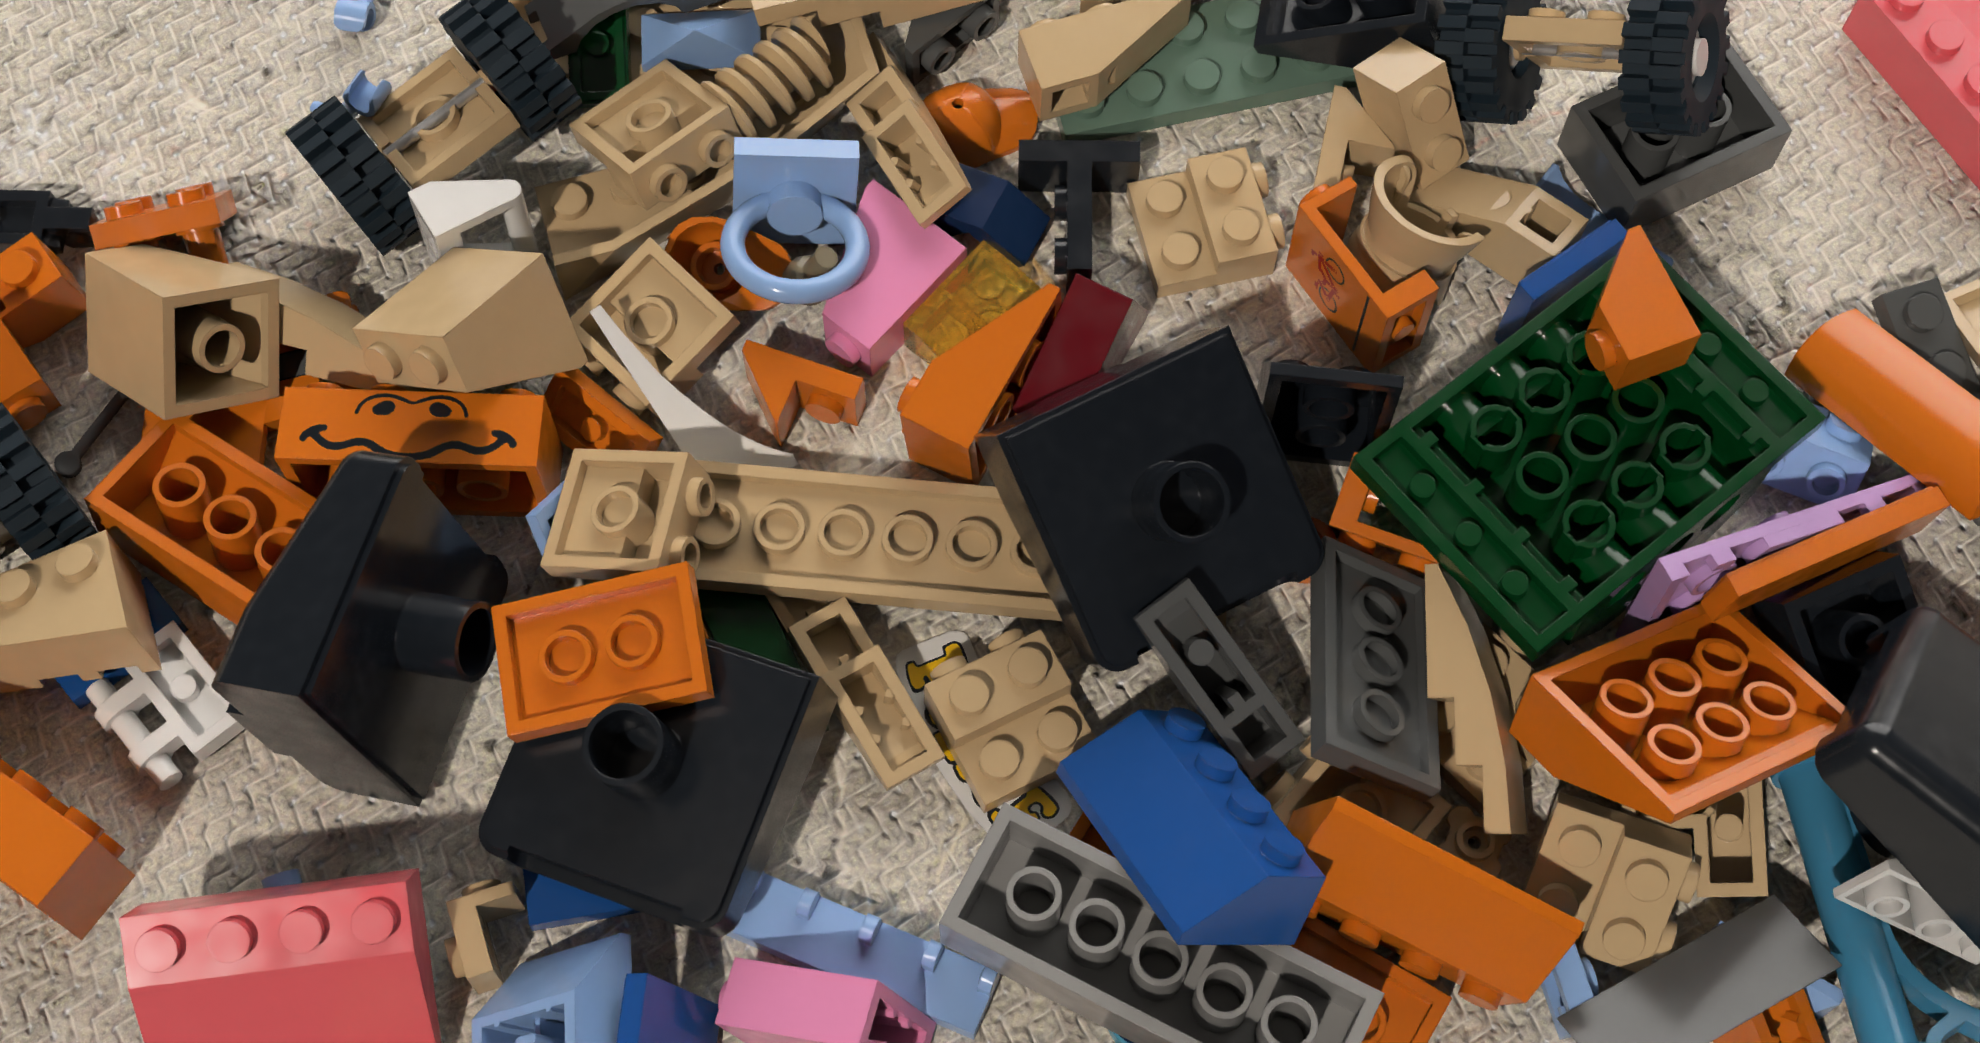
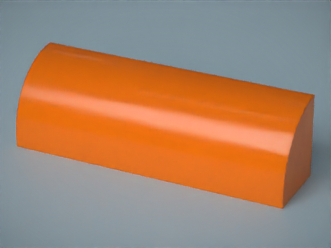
M1856 308L1843 312L1820 326L1796 352L1784 376L1926 487L1932 486L1934 488L1938 486L1949 504L1971 521L1979 518L1980 400Z

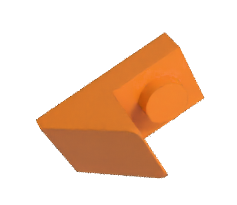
M746 340L742 353L747 379L780 447L783 446L800 407L804 408L815 419L825 423L837 424L843 421L858 426L866 407L864 378Z

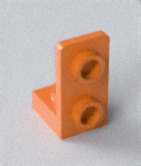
M1349 466L1328 524L1330 528L1340 531L1337 541L1370 555H1373L1376 544L1398 551L1401 554L1397 564L1425 574V564H1440L1421 543L1358 521L1361 511L1374 515L1379 499Z

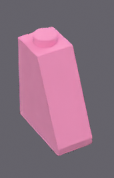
M874 179L865 187L856 213L864 224L869 237L870 256L867 266L855 284L841 294L826 301L822 313L825 345L828 351L843 365L850 368L857 365L871 377L967 278V248L934 223L926 229L921 227L905 202ZM844 248V251H843L841 260H842V258H843V256H844L845 248Z
M737 957L734 958L728 980L720 990L718 998L719 1010L714 1023L745 1043H931L936 1026L935 1021L878 980Z

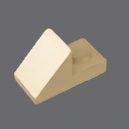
M1334 85L1313 189L1323 184H1328L1331 187L1349 176L1353 179L1354 174L1374 178L1378 166L1395 155V147L1347 87Z

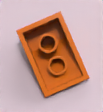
M1051 283L1042 287L932 360L921 379L917 377L910 379L897 405V411L901 413L902 433L904 434L910 460L956 483L979 485L988 468L974 436L1016 415V413L1012 412V409L1062 305L1061 288Z

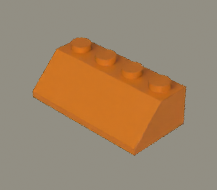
M185 416L168 420L161 419L84 498L98 533L107 530L124 553L236 625H238L246 605L317 499Z
M1340 796L1293 810L1286 826L1291 834L1303 843L1306 853L1326 876L1308 914V918L1315 919L1319 913L1341 924L1338 933L1345 939L1369 949H1377L1378 944L1398 953L1401 955L1398 964L1413 974L1430 980H1437L1438 976L1441 975L1461 986L1458 992L1460 997L1484 1009L1496 1011L1499 1005L1526 1003L1579 938L1585 923Z

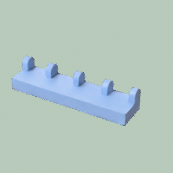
M763 871L739 924L732 932L727 934L731 938L802 968L878 980L935 1021L937 1025L973 1040L1001 978L1000 973L977 961L945 949L944 944L932 939L926 941L883 923L880 917L870 913L866 916L821 897L820 893L808 887L805 889L799 888L770 876L765 871Z

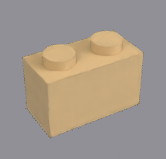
M1400 37L1353 67L1364 110L1394 145V156L1406 155L1413 160L1417 172L1414 186L1424 190L1469 160L1444 60Z

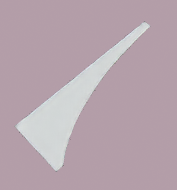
M601 305L589 311L682 452H689L695 460L782 468H793L798 464L793 454L753 441L713 418L677 390L651 365L624 335Z

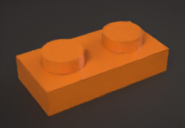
M579 369L554 374L544 394L560 441L572 450L574 448L657 451L664 438Z

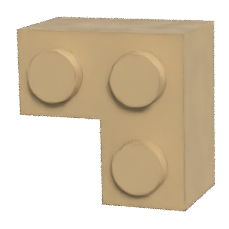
M1762 781L1672 824L1622 805V813L1670 829H1693L1695 863L1701 864L1700 877L1696 887L1697 897L1768 896Z

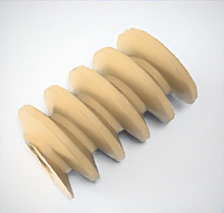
M796 16L791 20L790 28L779 27L773 32L771 42L761 40L756 43L752 49L753 56L750 54L739 55L734 61V70L727 67L718 70L715 74V84L711 81H703L700 85L729 106L742 136L758 138L753 120L757 118L768 128L776 126L777 121L771 108L776 104L788 115L795 112L796 107L790 93L795 91L801 98L809 102L815 96L809 81L811 78H814L825 88L833 84V78L828 68L831 64L830 52L813 24L803 16Z

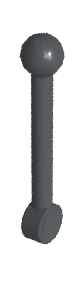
M118 391L71 451L61 452L56 456L54 466L62 477L73 478L81 472V458L129 397Z

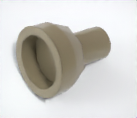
M821 246L812 255H802L792 260L785 268L782 277L806 279L823 275L836 266L838 256L832 248ZM821 302L811 303V304H802V305L813 306V305H817V304H819V303H821Z

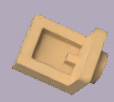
M498 879L479 881L464 888L461 892L462 897L446 902L455 935L444 940L451 970L456 979L466 976L467 981L478 995L500 988L504 983L488 923L525 910L523 898L512 881L501 883Z

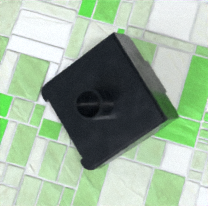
M1229 325L1198 330L1179 337L1124 364L1115 365L1033 404V407L999 422L974 436L1005 509L1078 653L1087 664L1093 667L1119 672L1139 664V656L1152 648L1133 620V617L1185 577L1191 580L1215 615L1219 616L1278 585L1287 582L1299 583L1309 578L1318 571L1322 564L1324 549L1321 539Z
M361 450L347 455L340 462L246 605L211 686L230 703L226 712L272 752L293 757L324 784L352 794L420 807L422 799L426 798L470 683L481 679L493 661L496 644L491 607L502 604L508 587V574L501 560L496 555L485 554L422 480L424 473L415 459L408 456Z
M1920 606L1904 612L1869 634L1866 640L1868 645L1865 649L1869 657L1835 731L1820 739L1815 750V765L1824 782L1849 808L1852 820L1867 844L1886 858H1897L1920 883V886L1980 949V642L1940 611L1931 607Z
M705 638L714 698L650 712L648 709L637 704L619 703L600 711L587 727L519 743L514 742L479 825L480 842L486 851L511 865L705 936L721 937L727 935L739 924L805 783L837 703L838 696L818 675Z

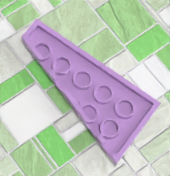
M1907 473L1904 477L1792 514H1788L1787 511L1778 512L1756 526L1660 557L1650 573L1641 581V589L1636 598L1626 606L1627 614L1615 636L1620 638L1701 604L1703 596L1726 573L1927 487L1910 473Z

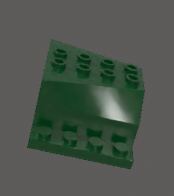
M1657 252V256L1702 334L1685 365L1617 390L1613 389L1604 370L1598 371L1592 365L1585 348V333L1616 257L1615 255L1353 457L1350 469L1532 662L1560 639L1567 645H1570L1600 631L1626 610V606L1636 598L1641 589V581L1650 573L1658 558L1705 543L1756 492L1771 468L1816 432L1827 418Z

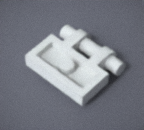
M174 620L154 634L162 670L142 673L137 666L124 667L133 680L118 691L106 678L95 681L86 690V696L96 707L94 716L107 733H116L130 751L128 761L139 775H149L162 791L172 788L182 779V772L171 758L174 752L183 745H186L201 763L246 729L226 712L230 703L211 686L216 675L215 671ZM151 702L167 721L152 733L149 732L138 718L140 710Z

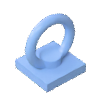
M734 137L733 212L723 227L720 238V251L727 270L740 285L757 296L774 302L811 304L825 301L841 294L861 277L869 260L870 242L864 224L856 215L860 160L859 141ZM752 230L777 243L845 245V253L840 263L823 275L806 279H789L770 274L755 265L746 252L745 240L749 231Z

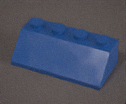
M1180 707L1171 708L1169 711L1139 709L1060 761L1056 770L1057 775L1177 945L1295 944L1326 876L1306 853L1303 843L1291 834L1271 809L1270 802L1255 789L1240 770L1236 759L1224 750L1208 730L1206 722L1201 716L1191 710Z

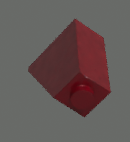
M1076 273L1012 412L1016 414L1033 407V404L1115 365L1121 364L1141 330L1149 311L1134 299Z

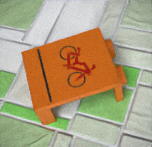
M1349 176L1331 187L1328 184H1323L1314 188L1300 201L1285 266L1362 366L1375 373L1420 346L1439 287L1424 269L1382 293L1343 243L1357 189L1356 182Z

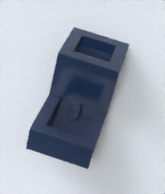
M959 163L972 191L933 223L951 237L967 232L970 233L1010 269L1025 266L1051 218L1010 181Z

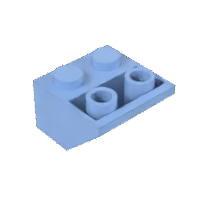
M618 933L521 963L472 1019V1043H616L626 974L632 973L631 935Z

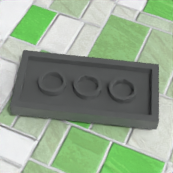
M1325 535L1321 539L1324 549L1322 564L1318 571L1310 576L1311 757L1426 803L1441 790L1437 700L1427 698L1425 579Z

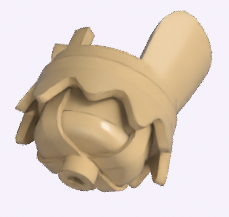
M1394 156L1383 161L1378 166L1373 180L1369 213L1365 215L1360 225L1350 235L1351 238L1346 247L1382 293L1425 269L1439 287L1434 303L1439 306L1446 293L1451 275L1457 266V261L1471 252L1485 237L1478 232L1473 235L1469 232H1462L1455 236L1452 227L1459 215L1451 207L1446 209L1440 218L1428 209L1408 202L1417 177L1416 167L1409 156Z

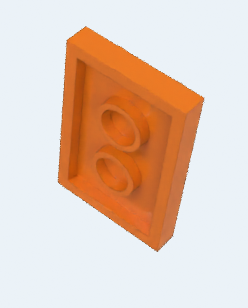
M688 561L491 607L507 737L516 743L587 727L600 711L619 703L637 704L648 709L650 712L714 698L695 569Z

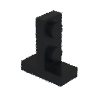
M1019 140L1018 189L1025 192H1054V221H1066V238H1054V275H1066V294L1076 273L1090 280L1092 278V192L1126 193L1127 183L1139 180L1140 141Z

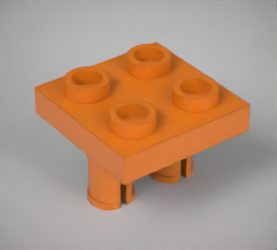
M212 182L184 187L175 190L173 193L166 194L168 203L154 206L151 195L114 203L113 206L103 208L106 218L89 225L95 251L110 247L119 248L139 244L160 248L158 240L164 239L163 236L175 233L176 236H183L188 255L229 264L219 227L224 226V221L235 215L237 209L231 189L215 193Z

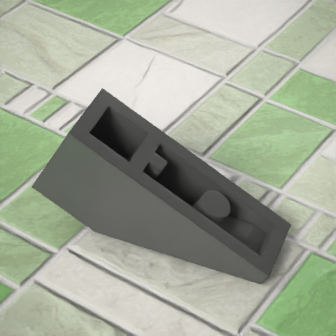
M1185 577L1133 617V620L1191 711L1204 719L1208 730L1224 750L1236 759L1238 767L1245 776L1253 780L1305 740L1189 578Z

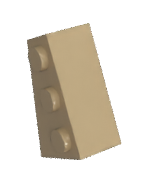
M103 530L0 574V694L45 687L46 679L78 674L83 681L102 679L105 670L137 666L142 673L162 670L145 591L141 581V573L107 530Z

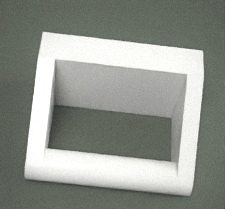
M515 180L430 181L407 192L432 264L453 247L539 253L522 188ZM503 213L511 242L463 244L460 233Z

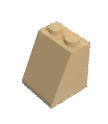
M146 244L85 252L88 372L163 420L279 397L278 277Z
M453 247L352 328L364 352V362L378 383L469 393L579 369L588 362L543 253Z

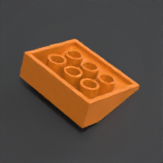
M1698 604L1532 674L1509 733L1553 777L1672 824L1814 756L1820 739L1835 731L1846 706L1739 611L1712 622L1703 606Z

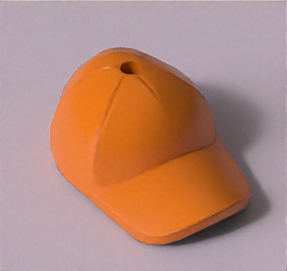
M971 82L956 83L927 95L923 100L958 162L972 168L1018 151L1019 140H1033L1036 134L1038 115L1030 94L1021 89H983Z
M713 216L691 217L679 223L667 237L668 243L665 251L728 310L765 311L780 304L750 292L740 285L727 270L720 251V238L727 221L726 219ZM752 230L749 231L745 240V249L749 258L762 270L782 277L785 268L792 261L787 250L779 243ZM724 265V273L718 275V267Z

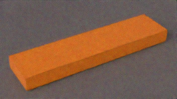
M1929 486L1726 573L1703 596V600L1700 603L1712 622L1916 534L1949 507L1950 504L1938 486L1934 488Z

